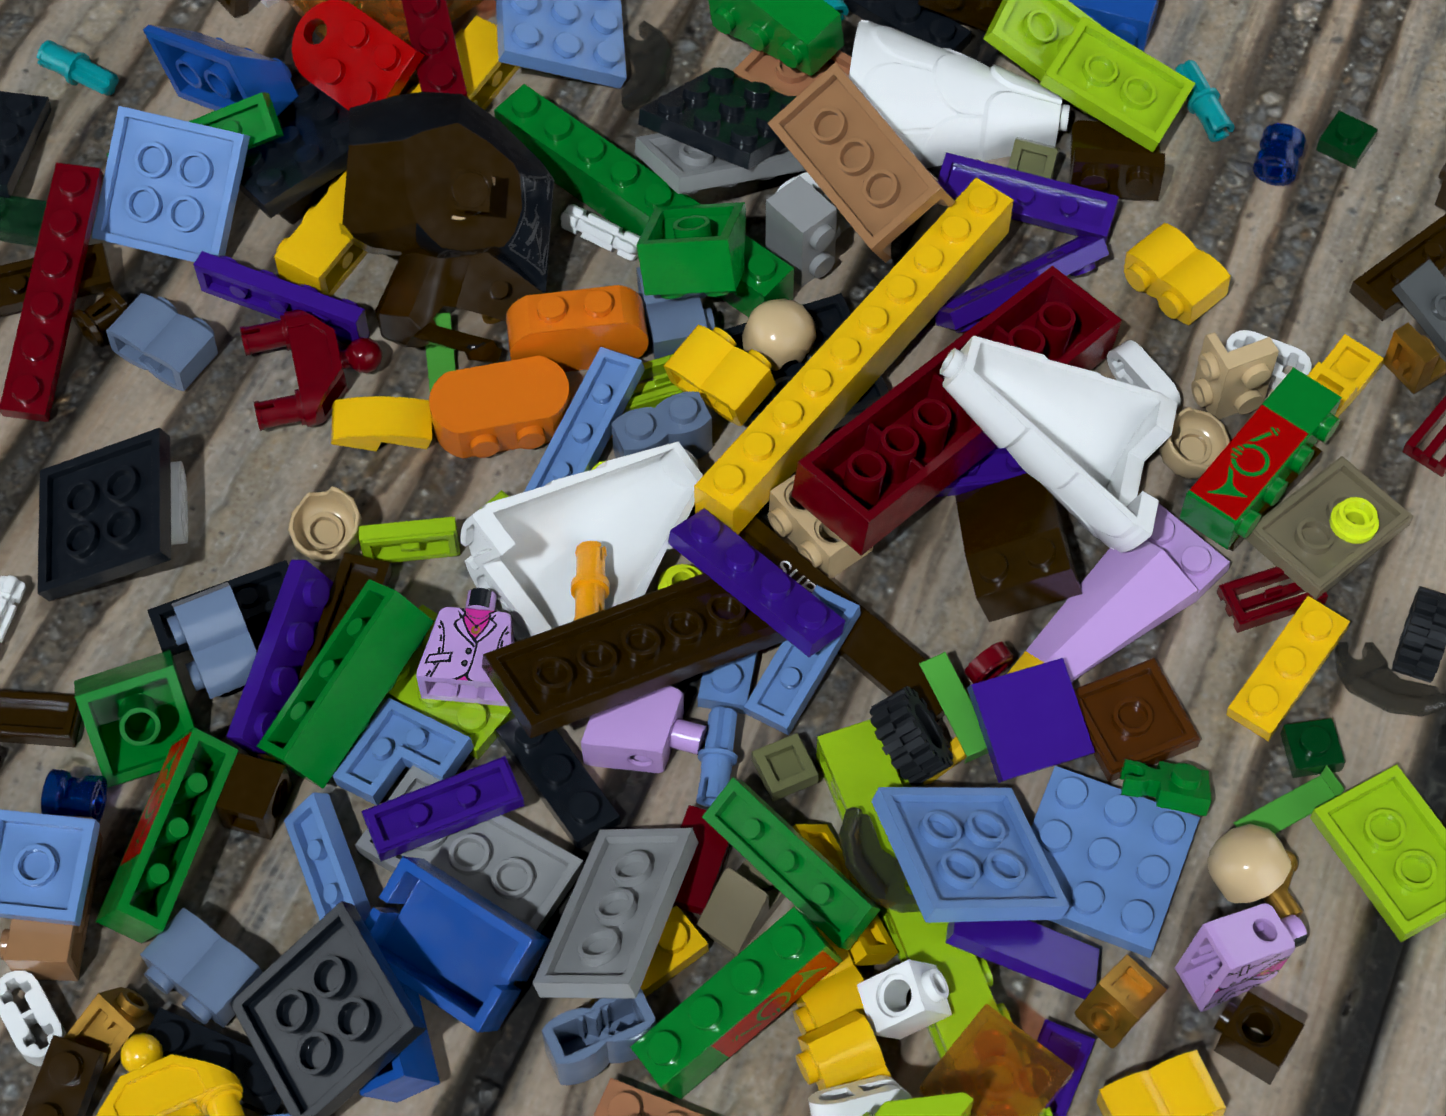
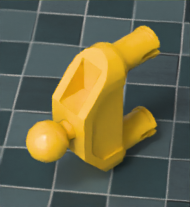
M140 1033L128 1038L122 1046L120 1054L121 1064L129 1073L119 1077L96 1115L245 1116L240 1104L243 1087L239 1078L234 1073L219 1065L174 1054L163 1058L161 1043L152 1035Z

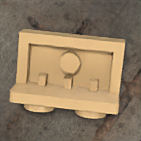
M1215 332L1205 335L1201 354L1198 356L1194 381L1191 384L1192 394L1200 407H1205L1218 420L1236 413L1248 414L1263 404L1279 353L1272 339L1267 337L1227 352Z

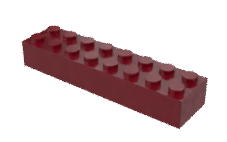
M1051 266L799 460L791 497L862 556L997 447L943 387L945 376L940 374V369L952 349L956 348L960 351L972 336H977L1045 355L1048 360L1091 371L1105 360L1108 352L1113 349L1122 319L1054 266Z

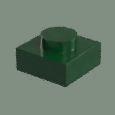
M1338 111L1319 138L1316 151L1356 169L1375 141L1378 129L1342 111Z
M1332 718L1283 725L1280 735L1292 778L1319 775L1323 772L1326 765L1332 772L1342 771L1345 760Z

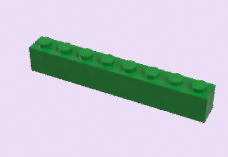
M525 84L520 86L494 109L495 118L543 163L553 177L554 183L610 222L622 227L623 231L628 230L641 236L655 207L700 204L686 194H677L656 173ZM745 235L744 272L736 291H731L719 297L749 318L751 312L759 304L768 300L784 298L794 300V268Z

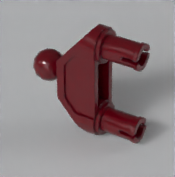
M299 309L284 312V315H280L281 320L240 327L246 356L252 353L287 347L288 351H292L299 389L295 390V395L254 402L260 431L300 421L302 426L307 425V427L323 424L332 414L334 400L342 399L348 391L344 369L351 367L358 373H369L376 370L381 364L382 350L378 343L371 338L360 337L353 340L347 347V350L340 351L335 329Z

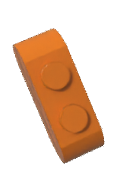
M622 285L526 295L514 302L506 314L511 360L540 355L556 362L564 372L589 369L600 347L639 359L649 345L643 300L636 291Z
M540 355L448 371L435 382L429 396L430 413L438 443L448 453L462 459L475 456L485 458L497 452L519 448L535 449L543 444L550 443L571 403L569 381L564 370L556 362Z

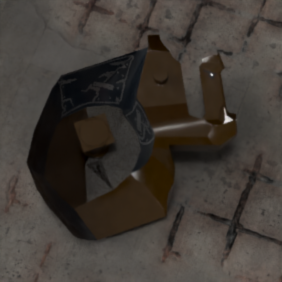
M418 92L397 95L349 108V149L343 221L339 225L341 233L347 236L355 246L371 254L401 255L375 310L381 336L384 339L405 348L422 347L428 344L465 352L468 360L495 363L499 361L502 349L498 348L493 340L436 326L433 318L443 306H449L506 321L508 309L518 299L526 295L547 293L546 283L554 179L543 163L498 119L462 94ZM492 177L495 178V185H493ZM452 216L464 217L465 219L455 220L452 219Z

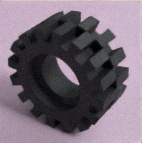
M1419 586L1399 639L1392 671L1431 683L1435 673H1437L1446 647V594Z
M906 686L871 706L869 712L872 716L870 718L871 724L877 729L875 735L878 740L882 741L884 753L886 755L889 754L892 759L891 764L895 769H900L901 776L905 780L908 779L911 785L917 786L953 765V754L948 749L950 748L948 740L942 735L944 731L941 725L936 723V716L933 711L927 709V703L922 697L919 699L918 693L914 689L911 690L910 687Z

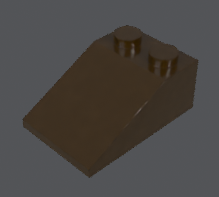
M1025 473L955 496L965 557L976 599L989 622L1082 594L1056 498L1039 481Z

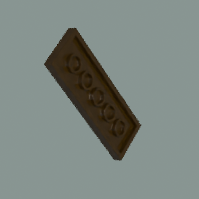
M703 573L484 653L482 668L531 739L784 642L786 639L708 575Z

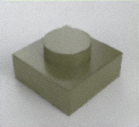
M1017 137L1014 141L1008 168L1052 179L1060 148Z
M798 733L752 751V762L772 802L818 783L819 774Z

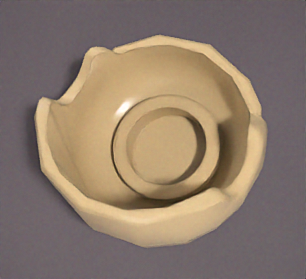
M786 298L768 300L759 304L751 312L742 334L744 351L748 353L750 349L761 353L771 363L772 368L770 370L776 371L780 370L786 362L792 360L802 362L817 338L815 321L803 305Z
M1186 407L1176 413L1172 435L1159 447L1163 463L1176 475L1187 479H1199L1230 443L1224 424L1210 412Z
M332 486L327 491L309 492L303 497L300 504L291 513L288 531L298 552L315 562H331L343 558L344 553H350L359 543V526L363 525V521L354 498L341 489Z
M1253 824L1228 830L1215 842L1209 851L1207 859L1208 870L1214 883L1224 897L1232 903H1252L1269 896L1284 883L1291 870V860L1278 837L1270 829Z

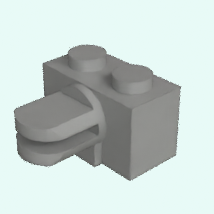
M799 176L766 200V249L794 268V281L801 288L814 278H821L826 275L835 263L836 239L851 225L826 194L822 196L806 180Z

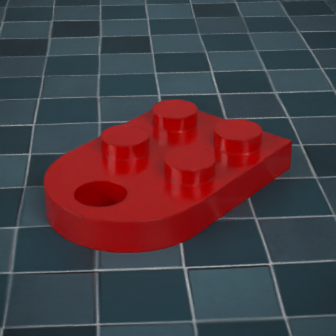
M328 0L312 7L299 21L292 40V56L299 73L347 110L355 106L399 95L425 56L367 13L342 0ZM325 24L327 28L325 38L320 43L313 44L312 35L315 28Z

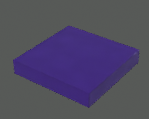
M1063 658L978 682L967 687L998 783L1095 753Z

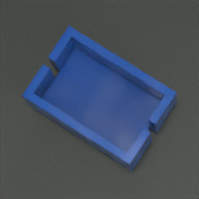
M403 856L379 898L386 903L405 904L401 912L395 908L373 907L364 922L398 981L476 1032L498 1031L521 992V989L513 985L514 982L528 980L548 946L550 939L427 860Z

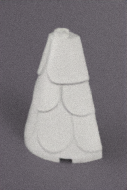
M866 20L859 21L849 78L925 168L941 166L946 152L981 161L1009 157L1017 137L1056 147L1058 130L1067 131L1070 105L1061 104L1062 97L1047 88L995 64L988 67L964 54L948 48H940L891 27Z
M972 336L960 351L956 348L950 351L940 369V374L945 376L943 381L945 390L998 448H1006L1017 463L1030 476L1039 481L1094 537L1100 539L1107 547L1123 553L1138 547L1153 534L1159 500L1143 491L1138 495L1144 461L1172 435L1177 402L1156 391L1107 378L1098 372L1048 360L1045 355L977 336Z
M678 441L601 463L596 469L552 480L543 487L485 504L466 519L460 535L461 544L465 547L469 545L471 556L465 560V564L476 588L488 589L497 595L495 611L506 612L511 615L514 637L518 641L572 622L575 618V599L571 595V581L576 576L575 550L582 542L597 541L601 543V547L605 546L607 550L605 576L610 583V593L608 598L605 599L604 610L645 595L665 552L673 549L668 544L670 530L688 518L695 504L694 485L703 476L699 470L698 462Z

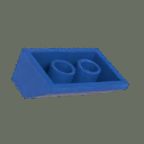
M148 25L143 29L174 90L180 98L216 111L265 92L269 93L278 116L298 97L291 82L292 75L289 68L277 58H269L255 53L249 48H241L227 43L221 38H213L196 31Z

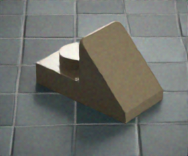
M745 859L736 872L729 867L723 872L696 924V928L737 956L747 947L785 899V896Z

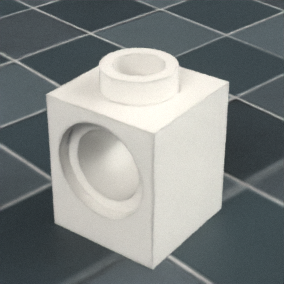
M908 959L857 984L867 1020L875 1036L902 1039L952 1015L947 1000L949 995L947 982L934 964ZM909 989H911V1001L907 1007L906 996Z

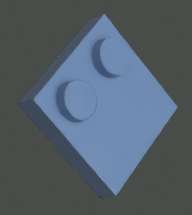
M0 809V918L80 926L100 824L95 819Z

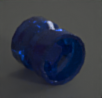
M1275 123L1264 129L1259 145L1261 150L1257 153L1253 165L1254 175L1259 180L1274 186H1284L1291 184L1296 179L1300 164L1298 159L1302 156L1306 143V138L1302 131L1293 125L1285 123Z
M52 769L46 777L42 790V814L92 817L99 823L107 801L108 787L106 778L91 774L77 778L73 776L71 771Z

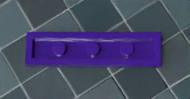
M946 152L937 182L954 201L977 177L1014 199L1011 219L1075 236L1104 238L1105 243L1107 242L1119 196Z
M1081 235L948 300L933 317L936 326L953 329L956 332L968 331L981 321V317L993 312L1051 266H1054L1065 276L1069 274L1070 276H1077L1093 270L1096 267L1095 261L1110 255L1104 238Z
M202 251L193 264L202 292L280 319V315H284V312L298 309L305 311L335 329L337 340L349 345L353 340L370 336L365 310L351 300H338L321 294L309 285H296L280 279L270 271H257L240 265L228 256L218 257Z
M705 508L670 530L669 545L807 657H811L842 635L845 620Z
M307 560L290 561L226 738L253 757L256 754L268 755L258 748L257 745L298 685L300 671L307 652L313 644L314 633L324 606L328 602L333 581Z

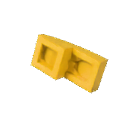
M1344 334L1322 363L1318 361L1307 376L1342 397L1335 415L1339 417L1383 366L1384 358Z
M370 396L334 400L332 405V445L377 452L381 442L427 450L432 441V418L429 400Z

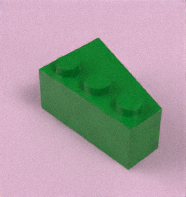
M708 0L712 26L721 33L730 34L747 43L754 50L763 51L782 61L786 66L796 68L810 76H813L844 46L841 13L824 0Z

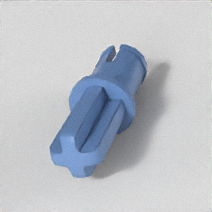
M715 706L711 709L708 715L705 747L698 751V760L701 762V775L696 802L706 807L711 806L728 784L732 766L737 764L738 756L733 752L737 713L732 708Z

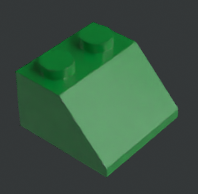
M745 202L655 207L637 242L645 296L660 295L664 299H675L688 293H705L710 297H719L731 291H736L744 272Z
M171 650L74 681L75 699L107 788L160 771L172 743L195 727Z

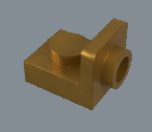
M1409 322L1394 331L1383 363L1413 394L1446 374V362L1439 356L1440 354L1435 350L1433 343L1426 336L1420 335Z
M1127 954L1094 987L1075 1010V1016L1107 1046L1115 1048L1134 1025L1156 1004L1167 989Z
M118 987L98 993L64 1038L109 1053L101 1075H104L120 1059L121 1048L125 1041L135 1034L146 1032L155 1016L148 1011V1003L140 994L131 989Z

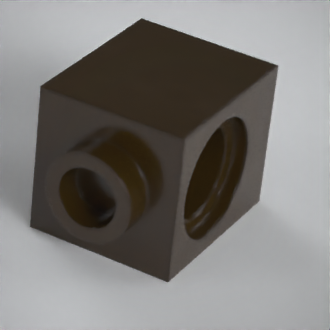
M238 753L215 806L223 826L271 840L293 788L286 766L266 754H256L255 757Z
M1247 991L1239 1006L1229 1002L1213 1029L1221 1033V1036L1214 1051L1271 1085L1294 1047L1305 1024ZM1246 1027L1256 1028L1264 1034L1267 1041L1264 1043L1252 1042L1245 1037L1242 1029Z

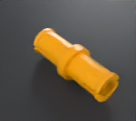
M597 541L582 542L575 550L576 576L571 581V595L575 599V618L573 621L604 610L605 599L608 598L610 593V583L605 576L607 550L605 546L601 547V543Z

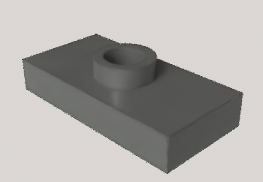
M1429 259L1393 287L1392 291L1446 357V279Z

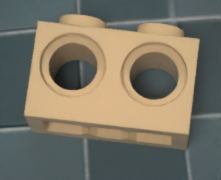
M794 475L770 490L768 520L778 535L781 537L787 535L797 546L799 554L829 579H832L872 552L873 547L862 556L859 555L807 509L796 508V506L801 504L791 497L795 479ZM826 538H837V539H839V540H841V541H839V542H834V543H833V542H828V541H826V540H824V539H826Z

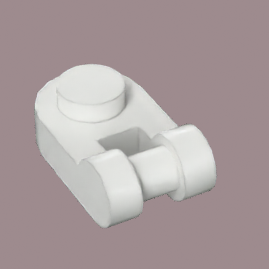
M879 1075L817 1091L810 1095L808 1101L811 1116H862L865 1112H869L874 1116L884 1102L911 1099L912 1096L893 1078L887 1075Z

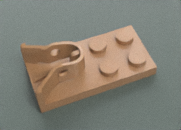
M836 62L767 123L868 247L885 263L891 259V242L933 205L951 207L955 203L953 198L941 187Z

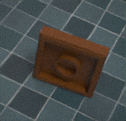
M1154 658L1074 689L1095 751L1093 754L1108 782L1120 778L1125 759L1138 761L1149 767L1159 763V761L1167 760L1199 746L1200 737Z

